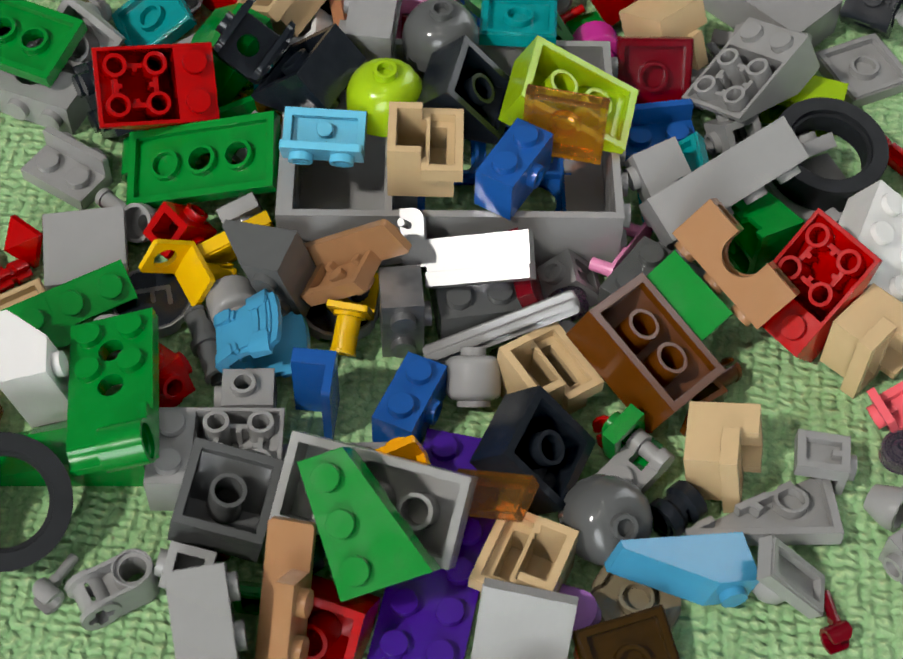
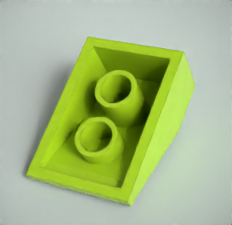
M537 35L514 61L498 120L511 126L517 118H520L553 133V142L622 154L626 150L639 90Z

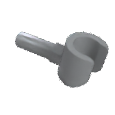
M73 553L68 555L49 579L43 577L33 584L34 605L46 615L55 612L64 601L65 595L58 587L79 561V558Z

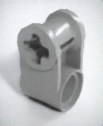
M133 548L124 550L120 554L92 568L76 573L67 581L65 591L67 596L75 599L81 612L80 623L85 630L92 631L106 627L117 618L149 604L157 597L160 591V587H158L160 580L158 576L154 575L155 567L147 552ZM145 573L141 579L127 582L134 574ZM94 596L96 600L91 601V597Z

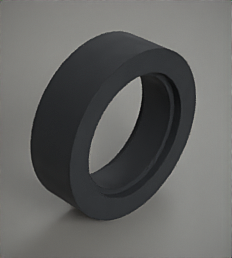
M817 97L794 103L780 115V117L784 115L796 136L806 131L816 130L832 132V134L841 137L857 151L861 161V171L847 179L835 180L820 177L808 171L801 164H798L801 172L780 185L776 178L772 180L776 188L794 203L814 211L819 207L826 212L834 207L837 211L843 212L849 197L881 179L889 160L888 142L878 123L859 107L839 99Z
M0 432V457H13L30 464L42 476L49 493L48 513L41 528L30 539L19 545L0 548V572H7L34 564L50 553L60 542L72 516L73 489L63 463L47 446L22 434Z

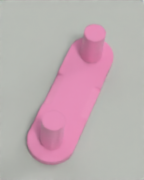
M644 222L642 226L631 223L630 228H623L626 229L627 236L633 237L629 245L621 250L612 263L592 257L589 263V270L605 275L608 278L643 236L651 238L652 227H648Z

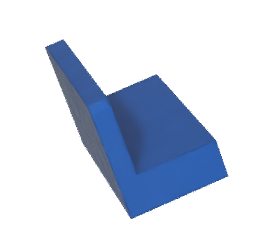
M293 347L290 363L295 410L322 412L324 437L334 439L340 402L337 351Z

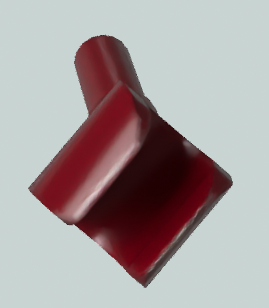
M825 590L824 610L829 626L821 628L819 635L824 649L832 655L848 649L849 639L852 636V627L848 621L841 620L831 592Z

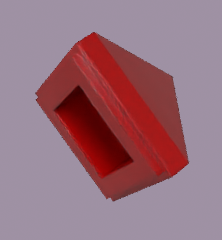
M17 215L10 216L4 251L17 259L26 260L35 269L39 267L43 234Z

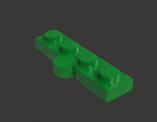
M120 259L3 310L10 311L49 337L55 347L62 348L70 345L71 326L137 299L138 296Z

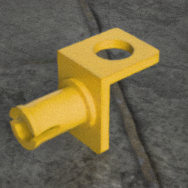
M153 240L138 266L142 273L174 274L191 306L202 304L216 280L228 275H237V270L233 268L234 265L232 263H207L196 243L187 240ZM166 250L175 251L169 260L163 263L154 262L156 256Z
M375 273L374 284L364 301L353 302L348 297L337 301L327 299L326 306L333 315L337 316L332 345L330 347L331 351H337V355L356 357L355 351L361 321L366 319L374 321L379 294L378 273Z

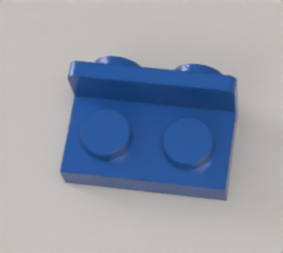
M692 99L636 104L626 145L625 161L631 155L675 136L679 142L694 133L695 129L691 120L694 108Z

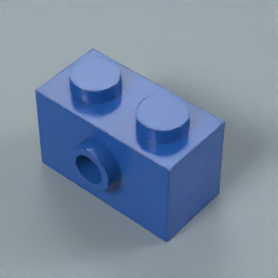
M517 118L476 169L474 204L511 220L533 189L540 185L545 173L549 170L554 134Z
M408 351L371 417L372 442H388L397 437L414 435L421 444L427 428L430 425L434 426L442 410L443 401L447 395V365Z

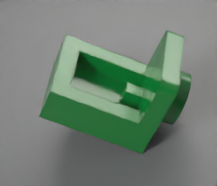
M630 404L622 413L618 411L613 413L602 427L603 454L609 459L621 450L636 430L642 428L645 431L644 413L633 404ZM652 437L651 442L661 449L663 447L662 444ZM639 456L633 464L642 471L648 465V462Z

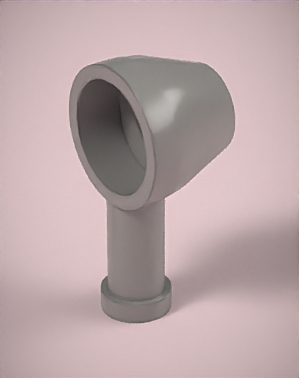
M105 187L99 190L95 196V203L102 208L124 206L126 211L127 240L132 243L149 241L142 232L157 212V209L144 203H130L126 205L109 188Z
M875 484L867 494L863 508L880 526L892 533L897 531L903 523V485L896 487Z

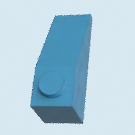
M743 532L620 540L604 563L608 573L701 606L721 604L724 608L738 606L748 599L750 592L759 583L757 580V567Z

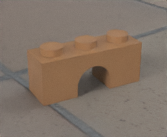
M711 198L672 232L678 240L675 243V247L688 262L692 263L696 260L706 271L703 279L718 295L724 292L734 303L731 307L734 315L745 326L748 327L750 324H753L758 330L801 292L774 261L767 263L754 274L741 273L731 265L728 258L729 245L744 228L717 198Z

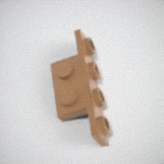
M387 219L377 220L306 242L304 244L316 265V269L300 297L313 307L327 303V299L337 301L355 295H362L374 284V275L382 260L409 253L412 244Z
M273 516L268 520L255 659H307L309 651V638L306 636L307 623L314 602V592L311 589L317 525L314 522Z

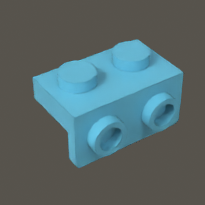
M285 106L283 137L279 140V150L282 157L288 158V162L297 165H310L313 163V160L329 161V164L335 167L349 168L354 166V162L364 163L367 111Z

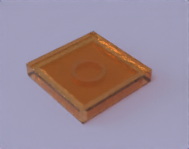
M528 84L525 93L523 120L554 134L552 157L600 165L611 98Z

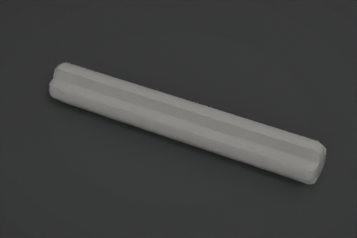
M573 290L565 291L429 343L422 348L423 357L446 364L450 357L461 355L460 347L488 348L576 315L581 311L579 299Z

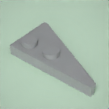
M813 477L796 485L791 481L781 484L772 492H763L736 504L734 512L716 520L711 515L697 521L694 526L686 528L684 533L685 536L743 532L748 546H758L759 538L772 534L785 545L841 544L844 537V529L831 480Z

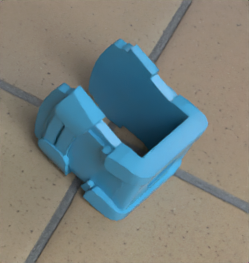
M266 288L245 299L246 305L238 310L228 308L214 316L217 352L215 367L221 373L223 369L275 368L276 377L292 376L290 361L293 347L308 349L311 347L310 333L305 317L301 314L296 315L292 311L282 317L277 295L269 292Z

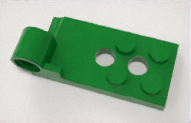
M0 0V29L11 27L9 33L0 36V70L51 88L88 30L84 20L26 0ZM43 38L40 45L33 48L27 47L30 41Z
M273 110L129 132V136L123 139L121 179L127 183L126 205L130 203H144L153 208H159L163 201L182 205L241 197L251 192L254 195L277 192L280 155V116ZM247 148L245 159L239 164H232L233 155L239 149ZM205 153H210V161L207 166L196 170L198 158Z
M153 307L71 326L66 455L69 473L72 477L103 470L111 473L155 462L156 458H160L159 318ZM121 350L116 359L105 361L109 354ZM123 384L117 393L105 396L106 391L110 387Z

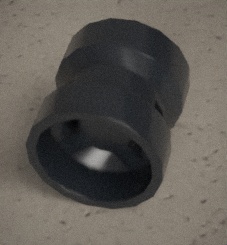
M678 480L666 491V497L663 499L656 498L650 503L653 513L652 529L660 537L682 536L688 523L695 524L705 517L708 512L707 504L699 491L683 480Z

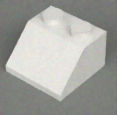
M8 310L0 311V390L32 428L67 420L69 364L65 353L62 350L58 351L49 337Z

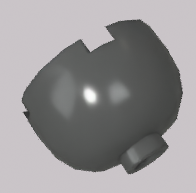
M427 0L419 3L407 16L403 27L402 48L404 57L408 62L409 58L416 62L417 69L425 73L433 52L464 35L479 47V32L476 19L465 5L455 0Z
M594 474L584 478L567 492L563 501L566 505L563 510V518L559 517V523L579 531L575 555L595 565L605 566L604 563L620 540L650 538L652 533L653 513L648 499L636 485L618 476Z

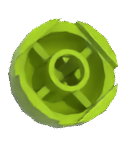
M388 57L372 59L363 63L351 76L346 91V109L367 111L366 134L383 138L387 137L389 101L417 102L422 90V79L409 64L400 59Z

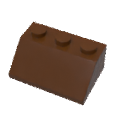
M643 272L590 309L566 333V336L626 407L633 404L644 413L645 430L649 434L726 371Z

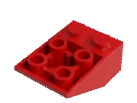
M212 42L91 48L99 129L147 130L220 119Z
M818 207L773 260L801 293L762 325V327L796 358L811 363L824 349L833 321L864 292L883 260Z

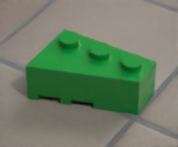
M339 447L297 462L341 602L441 569L433 556L429 555L416 537L409 523L403 519L389 500L388 494L354 448Z

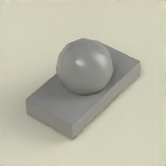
M773 534L759 538L758 563L756 566L759 583L752 590L757 599L774 605L786 601L809 619L823 616L825 575Z

